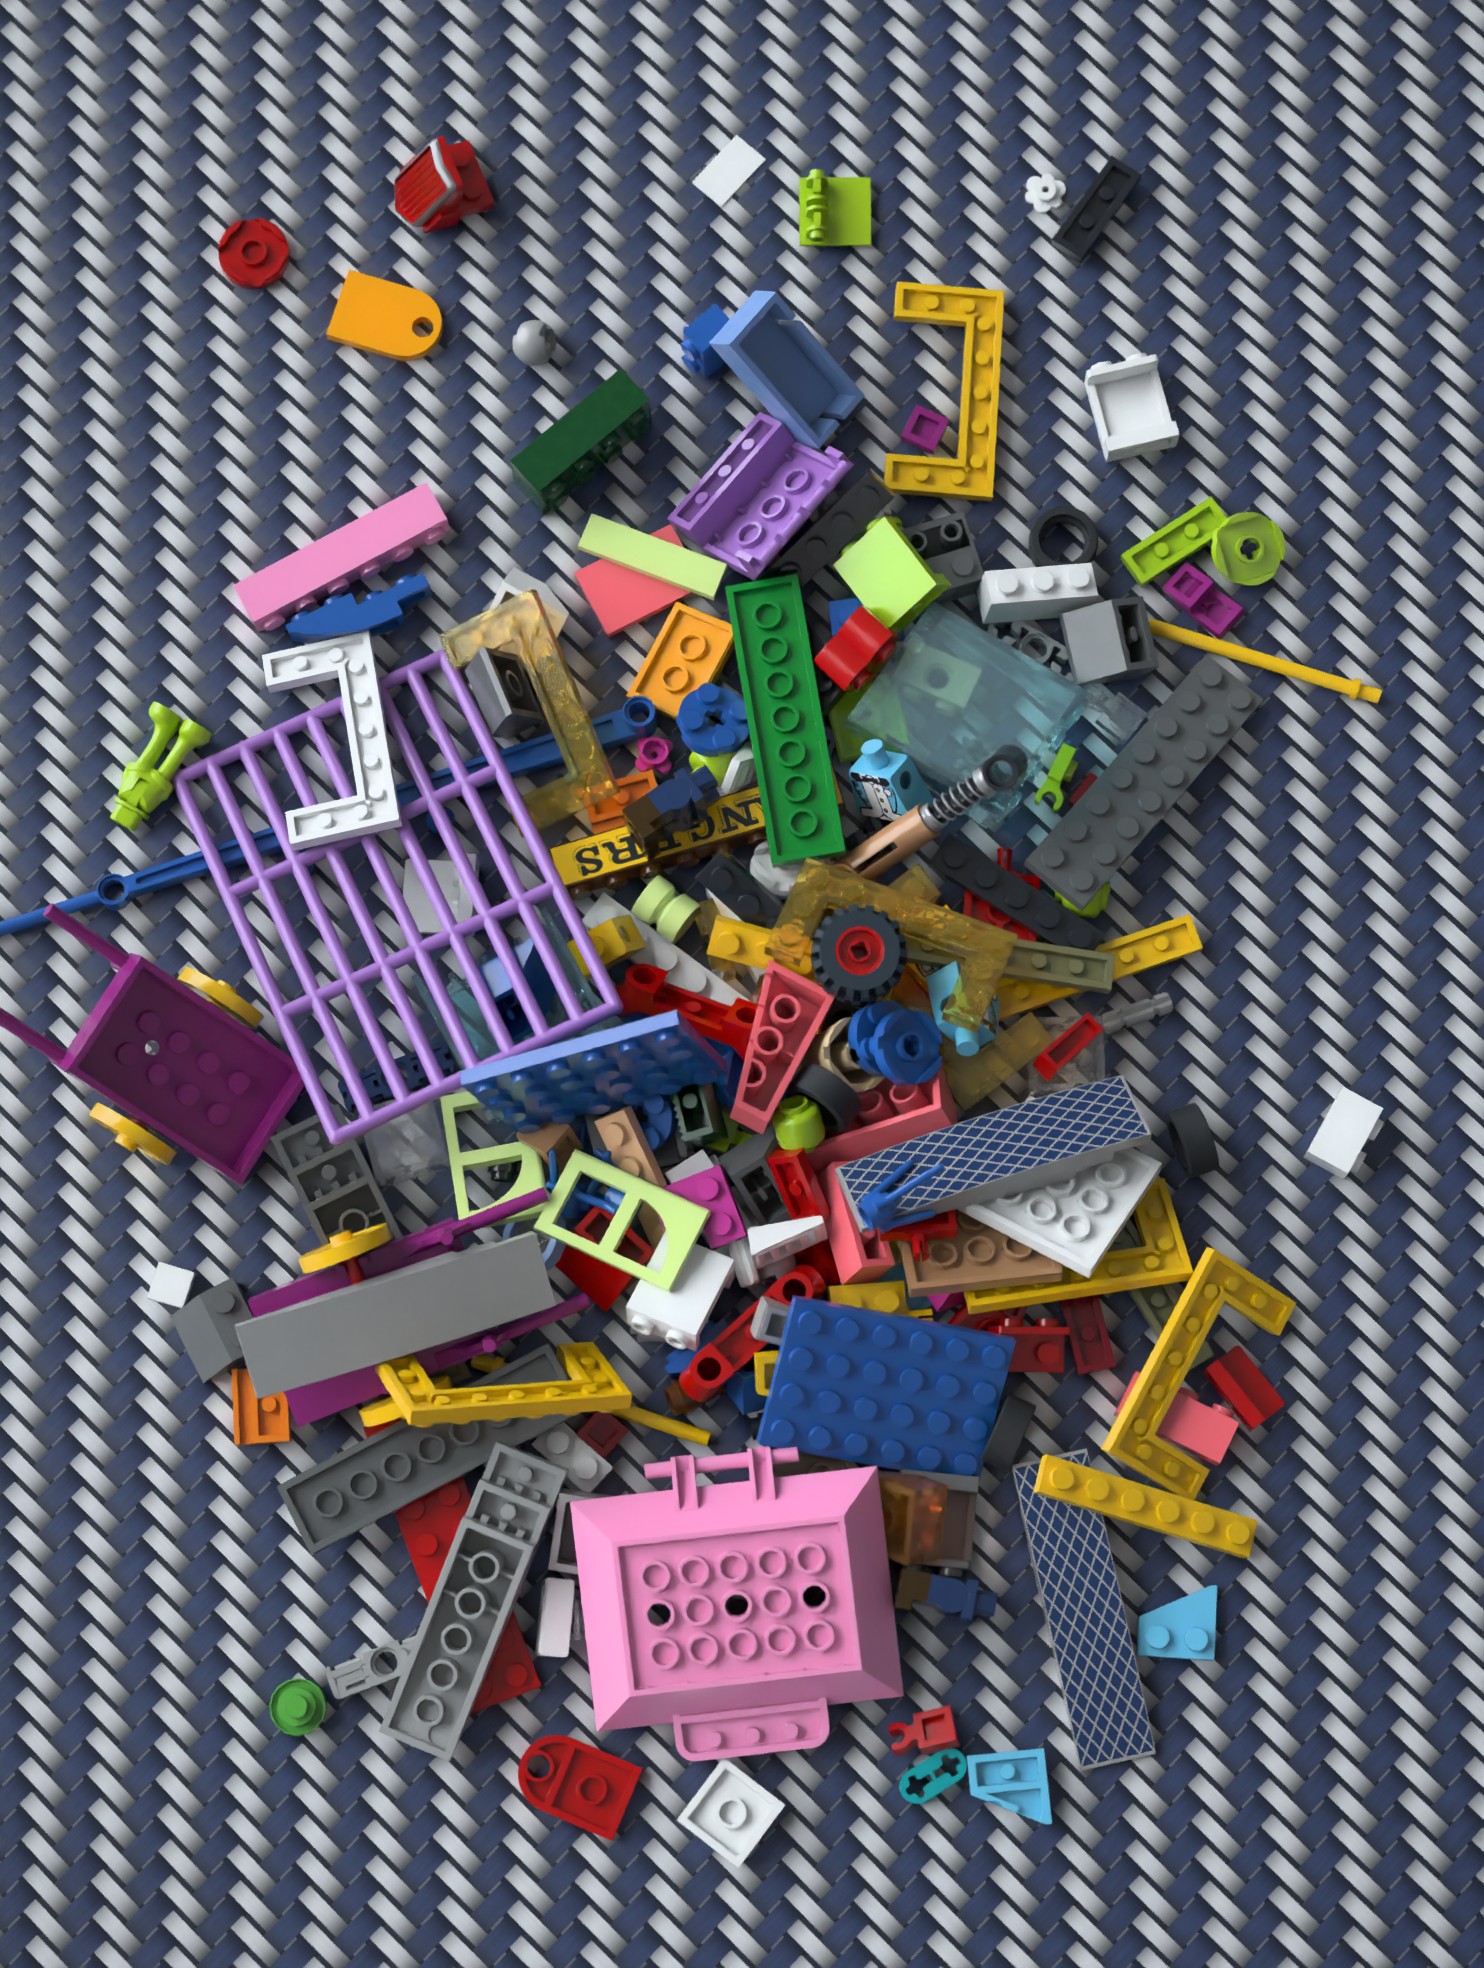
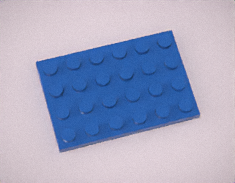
M677 1010L462 1070L459 1073L461 1086L514 1131L528 1134L538 1131L540 1124L553 1121L556 1124H566L574 1121L577 1116L587 1113L602 1114L608 1112L610 1107L623 1103L630 1105L643 1102L646 1097L655 1094L669 1095L677 1093L681 1090V1087L691 1084H710L716 1081L717 1077L727 1075L728 1070L726 1060Z
M793 1295L757 1435V1442L759 1445L781 1449L797 1446L798 1452L897 1470L906 1469L974 1476L980 1479L984 1464L981 1457L992 1434L1016 1341L1013 1336Z

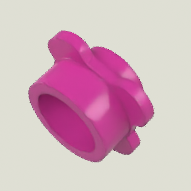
M658 737L641 738L637 742L639 758L635 761L636 768L640 772L647 770H658L661 774L669 772L671 769L669 754L673 751L672 742ZM657 753L658 756L656 758H652L651 754Z

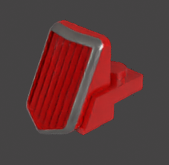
M443 136L432 139L399 170V174L394 181L395 211L411 226L415 228L422 227L424 234L458 225L459 218L493 209L494 200L469 140L448 146Z

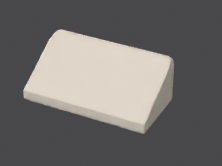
M549 1577L542 1580L535 1650L537 1656L567 1657L569 1654L575 1582L573 1580Z

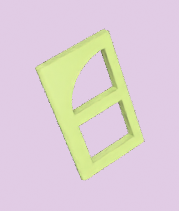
M470 1092L440 1097L459 1220L544 1187L547 1194L541 1155L521 1142L460 1152L455 1113L486 1106ZM522 1160L520 1174L513 1187L493 1204L470 1212L464 1171ZM547 1202L483 1228L539 1218Z
M575 1149L553 1189L549 1201L542 1210L534 1229L670 1293L703 1227L710 1217L711 1211ZM581 1174L626 1193L600 1245L555 1225ZM642 1201L659 1214L666 1228L667 1254L660 1273L615 1253Z

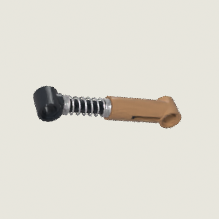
M1012 744L998 747L987 760L980 764L978 769L973 771L972 777L965 776V782H957L956 788L949 787V793H941V798H934L933 804L916 805L846 853V855L840 856L825 873L824 885L827 891L838 899L853 897L858 890L941 834V829L948 825L949 820L954 821L957 815H963L965 809L970 810L973 804H979L981 798L986 799L996 791L1000 792L1011 789L1026 773L1028 759L1025 752ZM998 761L1007 762L1012 768V774L1003 773L998 766ZM885 847L888 849V851L867 864L866 860ZM840 870L848 871L853 878V882L846 881L842 877Z

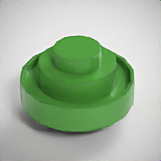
M301 1678L287 1680L279 1685L271 1696L269 1705L271 1719L276 1727L286 1734L295 1736L310 1734L319 1728L325 1719L327 1711L326 1697L321 1688L310 1680Z

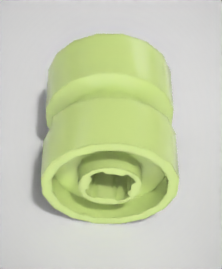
M658 875L641 893L631 910V914L648 925L657 923L656 932L672 944H675L694 922L700 912L701 905L685 893L676 896V889L673 884L661 875Z

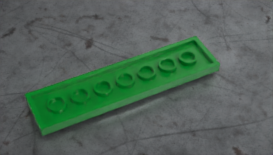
M798 574L725 586L772 867L777 868L846 855Z

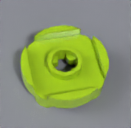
M1256 512L1234 514L1225 519L1212 534L1211 554L1214 565L1223 578L1229 582L1246 586L1262 584L1276 574L1277 571L1275 570L1279 567L1280 561L1285 556L1286 544L1280 527L1274 521ZM1245 539L1249 543L1256 544V550L1252 551V558L1247 559V556L1240 552Z

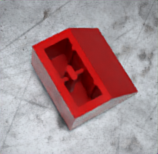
M595 1206L574 1228L572 1233L600 1245L614 1215ZM628 1227L615 1253L647 1267L655 1251ZM566 1245L560 1260L554 1265L606 1313L638 1279Z

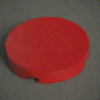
M254 218L255 220L245 221L244 219L235 222L224 232L219 241L218 259L223 273L232 283L244 289H261L271 286L283 276L289 265L290 250L285 234L276 224L265 219Z

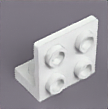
M466 853L479 880L480 864L477 854ZM407 859L404 872V900L419 932L423 934H437L444 929L411 859ZM428 860L457 924L476 916L474 904L454 862Z

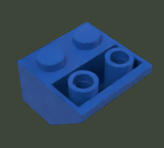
M529 938L515 945L512 951L545 1018L557 990L532 938ZM497 956L480 965L478 968L513 1042L534 1032L499 957Z

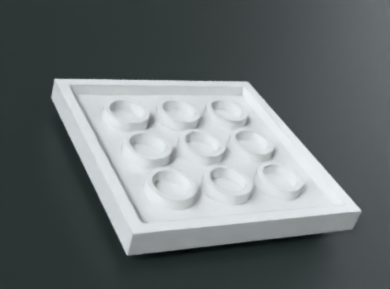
M1029 1095L1026 1101H1030L1036 1098ZM1133 1148L1114 1152L1113 1161L1078 1169L1075 1179L958 1208L957 1210L1090 1278L1160 1173L1162 1163Z

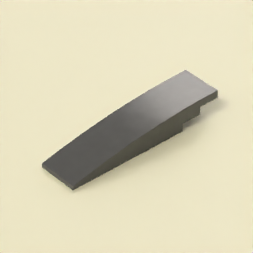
M339 1104L332 1106L340 1127L347 1125L348 1122ZM318 1114L270 1137L322 1246L331 1243L329 1238L351 1229L353 1234L383 1223H388L393 1236L391 1240L383 1244L404 1237L355 1138L340 1145L331 1144ZM465 1361L428 1375L429 1379L446 1375L449 1377L452 1386L472 1377Z

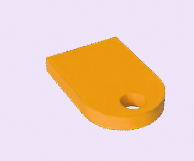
M349 270L326 336L328 340L395 360L413 361L428 355L437 346L442 335L443 322L436 302L426 293ZM421 322L430 323L433 326L432 333L427 337H418L413 332L417 324Z

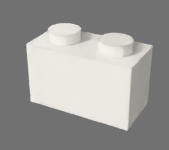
M1343 1087L1333 1102L1304 1158L1342 1179L1347 1176L1349 1171L1356 1174L1367 1155L1361 1151L1367 1138L1374 1141L1384 1124V1121L1379 1119L1384 1108Z

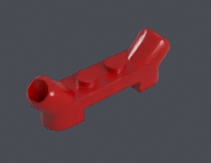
M645 963L630 966L626 971L625 981L614 986L623 1003L622 1012L617 1014L620 1018H628L639 1013L656 1016L677 1010L701 1035L732 1046L742 1060H745L758 1005L737 997L732 1007L667 983L669 971Z
M806 1264L798 1265L791 1272L780 1277L762 1296L790 1306L793 1295L819 1299L824 1293L825 1283L814 1268ZM760 1298L716 1339L709 1342L697 1353L691 1363L680 1374V1385L693 1400L698 1402L709 1400L754 1357L755 1352H760L768 1344V1342L756 1340L750 1331Z

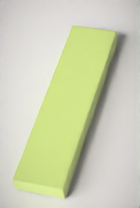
M592 513L578 544V549L711 600L715 599L727 570V564Z

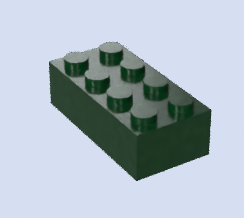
M620 368L510 460L514 484L542 515L549 509L552 511L558 509L568 499L567 494L577 486L582 488L591 482L596 475L595 471L604 463L607 465L612 464L622 455L623 448L632 440L638 442L647 435L652 424L650 399Z

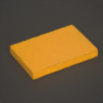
M676 601L626 695L627 698L630 699L634 696L647 697L653 702L656 712L676 720L680 705L690 692L697 690L704 683L715 685L735 647L731 624Z

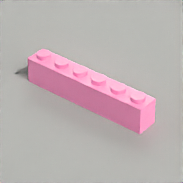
M426 482L233 586L257 631L260 632L264 629L270 631L281 626L285 622L284 618L295 612L300 613L311 610L317 605V601L329 594L330 596H335L343 593L353 581L361 577L362 579H368L375 576L381 571L383 565L393 560L395 562L405 560L413 554V549L425 543L431 545L440 541L446 535L445 532L450 530L448 520Z

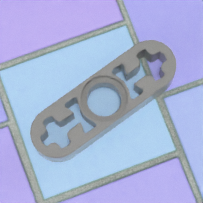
M1023 621L989 623L987 637L993 647L1060 686L1070 687L1074 685L1071 672L1066 676L1061 675L1060 665L1053 661L1050 668L1045 666L1051 658L1052 651L1057 652L1055 657L1057 662L1063 665L1067 664L1069 659L1066 646ZM1006 624L1010 625L1011 635L1018 639L1021 632L1025 633L1026 635L1020 642L1019 650L1013 648L1016 640L1006 635L1003 640L999 639L996 627L1003 628ZM1032 641L1041 642L1046 648V654L1040 659H1032L1025 652L1026 645Z

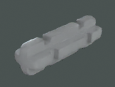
M1163 992L1153 996V1000L1146 998L1123 1006L1118 1012L1115 1010L1106 1012L1101 1016L1102 1026L1107 1034H1111L1121 1030L1124 1025L1128 1028L1151 1020L1156 1014L1162 1016L1171 1013L1174 1009L1171 997L1167 992Z

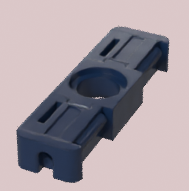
M438 1042L430 1045L444 1076L448 1075L447 1072L451 1071L452 1075L455 1074L456 1068L446 1043ZM416 1051L394 1059L398 1068H402L407 1072L408 1078L405 1084L409 1093L420 1089L421 1082L422 1084L430 1082ZM380 1065L359 1072L372 1104L383 1100L382 1097L386 1101L395 1098ZM341 1079L338 1082V1088L349 1113L354 1114L353 1108H357L345 1080Z

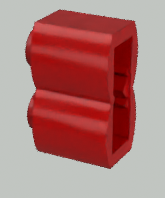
M860 606L847 619L838 633L823 647L813 662L844 691L851 693L855 689L861 691L872 680L873 674L871 671L880 661L885 663L894 655L898 648L895 644L900 636L868 607Z

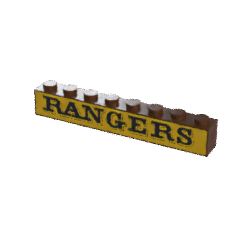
M831 763L841 820L842 816L847 815V810L834 765ZM759 786L721 796L720 800L707 808L709 819L700 825L695 820L694 825L684 832H675L659 843L661 854L649 862L628 834L626 825L548 848L571 899L580 900L590 896L594 890L604 887L607 889H617L625 886L628 880L640 876L644 879H650L661 875L664 872L663 870L674 866H678V868L691 867L697 864L701 858L711 855L714 857L722 848L729 854H732L735 851L734 848L744 845L757 847V845L767 840Z

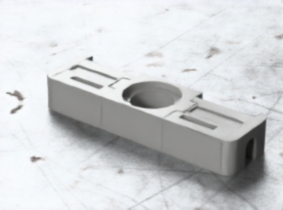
M416 1635L402 1640L403 1644L400 1643V1640H396L362 1653L364 1659H361V1657L334 1666L335 1670L328 1666L325 1672L334 1697L340 1700L400 1678ZM391 1652L397 1658V1668L391 1674H381L376 1668V1660L380 1654Z

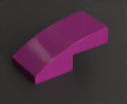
M1187 562L1162 587L1169 598L1184 612L1220 640L1244 615V610L1240 605L1217 590L1213 580Z

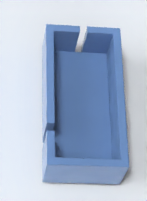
M755 290L709 344L769 413L785 425L795 441L807 447L820 448L840 424L835 419L818 417L822 414L823 417L845 419L865 395L802 321L793 320L796 314L777 292Z

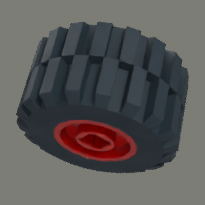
M858 904L849 905V909L843 910L841 907L835 910L834 915L830 918L827 916L822 921L821 927L817 929L814 935L811 949V966L814 968V976L817 982L822 983L823 990L828 995L830 993L837 996L836 1000L843 1003L844 1000L852 1001V1005H860L863 1001H867L870 1004L876 1002L877 998L881 996L884 998L894 986H897L905 969L908 952L906 950L907 941L905 935L901 934L899 930L900 925L896 920L892 922L888 918L889 914L884 910L877 912L874 910V906L867 904L866 908H858Z

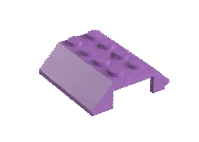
M759 412L667 519L709 557L727 564L731 569L755 581L836 488L854 464L847 459L843 452L831 446L825 450L827 454L825 456L795 441L782 422Z

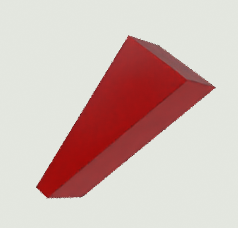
M1089 1013L1085 1014L1040 1053L1032 1066L1049 1082L1100 1035L1104 1029Z

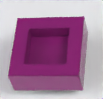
M916 405L901 435V441L934 455L949 425V419Z

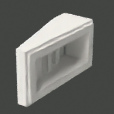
M751 740L747 741L732 758L720 788L722 789L721 792L731 794L758 785Z
M821 1215L747 1229L751 1257L756 1269L770 1265L828 1239L823 1216Z

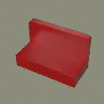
M778 1146L766 1160L791 1219L796 1220L821 1215L823 1220H825L831 1212L805 1149L800 1148L788 1151Z
M1238 1345L1202 1372L1249 1432L1284 1406L1282 1398Z

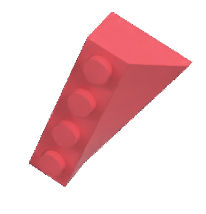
M770 959L762 985L734 1106L729 1118L762 1135L835 999V995L832 993L828 995L823 990V987Z

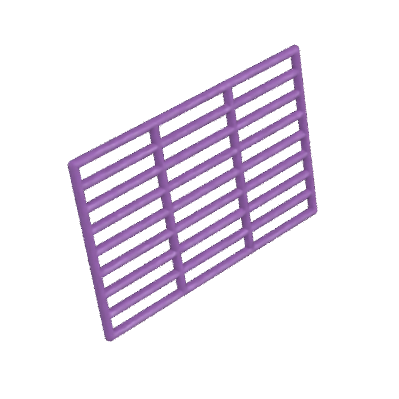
M441 649L378 678L385 720L422 795L421 798L404 806L401 805L398 799L402 826L396 827L444 929L423 940L376 840L375 835L383 831L318 845L303 853H300L299 850L293 851L289 841L287 822L255 754V751L275 743L303 806L318 805L316 796L288 736L308 727L341 799L356 796L321 722L342 712L346 721L342 695L181 769L174 774L171 780L324 1130L333 1145L345 1143L463 1087L461 1086L459 1072L445 1078L396 972V969L406 964L417 961L466 1069L551 1046L609 1019L623 1010V1003L448 649ZM439 666L442 667L490 765L470 775L421 676ZM407 681L456 780L438 790H435L388 692L389 689ZM240 758L287 860L266 869L221 768ZM206 774L209 775L253 876L234 885L230 880L188 785V782ZM495 779L546 880V883L527 892L476 789ZM463 795L512 896V899L493 908L442 805ZM428 810L478 915L458 924L409 822V819ZM359 842L362 843L409 944V947L390 956L341 853L342 850ZM325 858L329 860L375 963L356 972L353 970L307 868ZM291 874H294L341 978L321 988L273 882ZM260 889L306 992V995L285 1004L239 898ZM552 896L605 1001L604 1004L585 1013L533 905ZM518 912L570 1017V1020L551 1029L498 922ZM485 928L536 1035L517 1045L514 1044L464 938ZM449 944L452 946L501 1051L481 1062L430 953ZM381 976L431 1083L430 1086L411 1095L361 985ZM344 993H348L396 1099V1102L376 1111L327 1004V1001ZM312 1008L361 1115V1118L340 1127L292 1019Z

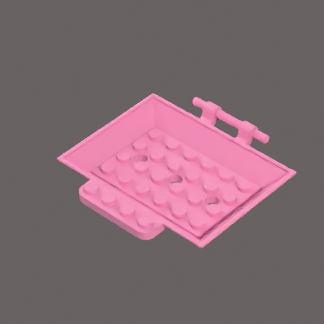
M770 1446L747 1448V1452L701 1458H694V1455L670 1457L671 1461L644 1464L646 1479L672 1476V1490L570 1501L597 1732L673 1723L677 1751L683 1758L689 1761L815 1748L826 1741L830 1730L827 1705L904 1696L877 1466L773 1478L772 1465L799 1462L797 1446L782 1449H770ZM749 1468L750 1481L697 1487V1473ZM813 1585L821 1587L826 1594L823 1603L818 1606L808 1605L803 1599V1593L806 1588ZM738 1594L746 1598L748 1608L743 1614L733 1615L728 1612L725 1603L730 1596ZM657 1603L666 1605L671 1612L669 1620L663 1624L652 1622L648 1616V1610L652 1605Z

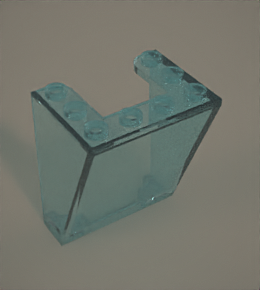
M933 601L848 716L843 726L865 742L879 739L882 741L886 751L909 756L926 787L940 797L941 793H949V787L956 788L957 782H965V776L972 777L973 771L978 769L980 764L987 760L998 747L1012 744L1022 749L1028 759V767L1020 780L1011 789L1000 792L996 791L986 799L981 798L980 803L977 805L973 804L970 810L965 809L964 814L986 829L992 822L999 825L1012 812L1023 797V794L1018 791L1025 780L1032 783L1045 766L1040 762V759L1047 750L1054 753L1066 737L1065 732L1077 722L1087 708V705L1082 701L1089 692ZM998 761V766L1003 773L1012 774V768L1007 762Z

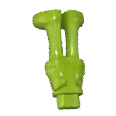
M153 702L148 711L149 716L155 723L153 736L136 763L130 762L127 764L122 773L123 781L119 789L118 798L115 797L114 799L117 806L110 816V819L133 832L136 831L142 819L148 820L150 818L148 814L153 812L162 801L168 799L174 788L170 782L185 757L195 747L206 745L212 736V733L189 719L183 720L177 713L158 702ZM179 730V737L171 752L158 770L154 769L166 745Z

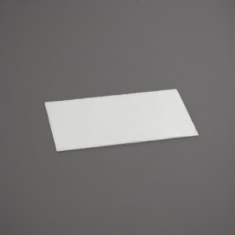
M736 135L692 183L721 207L766 159Z

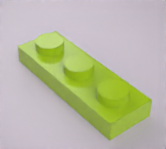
M1211 496L1121 554L1120 559L1138 585L1143 587L1211 543L1213 531L1227 517Z

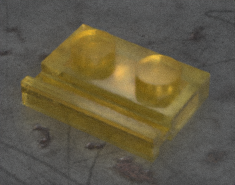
M713 898L699 902L700 914L694 915L700 936L707 935L709 942L715 919L718 915ZM707 954L711 970H718L721 980L727 982L736 979V968L733 961Z

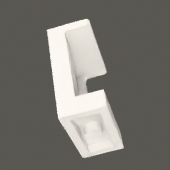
M1138 353L1129 356L1126 361L1116 364L1104 361L1093 365L1090 370L1086 371L1084 384L1106 463L1177 445L1179 431L1176 421L1172 422L1157 369L1159 362L1157 354L1147 356L1146 353Z
M666 1231L647 1265V1268L658 1273L663 1268L667 1254ZM695 1244L670 1293L640 1279L626 1305L627 1322L634 1330L641 1334L650 1335L652 1333L664 1338L667 1343L675 1348H689L696 1351L700 1345V1333L723 1288L729 1289L735 1278L734 1259Z

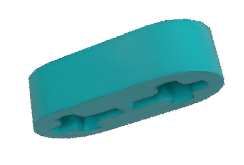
M950 1748L938 1751L907 1771L899 1782L901 1796L907 1802L921 1804L958 1782L964 1776L967 1769L964 1755L960 1751ZM943 1755H947L950 1759L957 1757L960 1764L955 1767L957 1771L955 1776L952 1777L948 1772L938 1778L934 1775L933 1771L943 1764L941 1760ZM929 1774L933 1781L923 1787L925 1793L923 1797L919 1798L916 1793L911 1795L907 1793L906 1788L910 1786L908 1780L910 1776L914 1775L919 1780Z

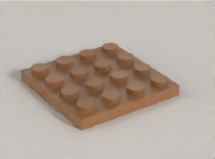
M955 1209L957 1223L956 1238L927 1240L929 1259L922 1261V1255L920 1254V1261H915L913 1259L912 1241H899L910 1298L1062 1280L1063 1271L1061 1263Z

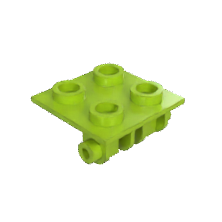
M813 169L810 171V176L799 178V246H871V177H827L824 175V170Z

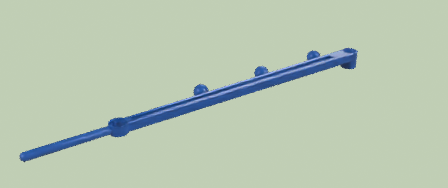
M634 696L627 700L623 709L499 750L513 779L569 762L570 768L567 772V781L573 788L582 790L591 787L596 778L593 766L584 762L583 757L631 743L643 737H651L656 732L658 726L655 706L647 697ZM637 713L649 715L648 719L644 722L637 723L631 720ZM485 755L463 762L469 775L490 766ZM449 767L428 774L435 790L456 781ZM414 779L396 785L397 797L402 806L422 797ZM495 779V780H493V781H491V782H489V783H486V784H484V785H482V786H480V787H478V788H476V789H477V790L484 789V788H487V787L496 785V784H498V782H497V780ZM442 804L452 823V826H454V813L451 809ZM428 812L426 817L428 828L434 833L440 834L430 812ZM273 827L251 834L262 858L283 852ZM237 839L216 846L226 869L247 863ZM202 851L125 877L115 873L108 874L98 882L95 891L55 903L54 905L69 915L100 904L113 911L122 910L128 906L133 898L209 875L211 871ZM314 864L307 867L309 873L312 872ZM116 883L124 886V894L120 899L111 901L105 898V891L108 886ZM48 906L0 921V937L50 921L43 916Z

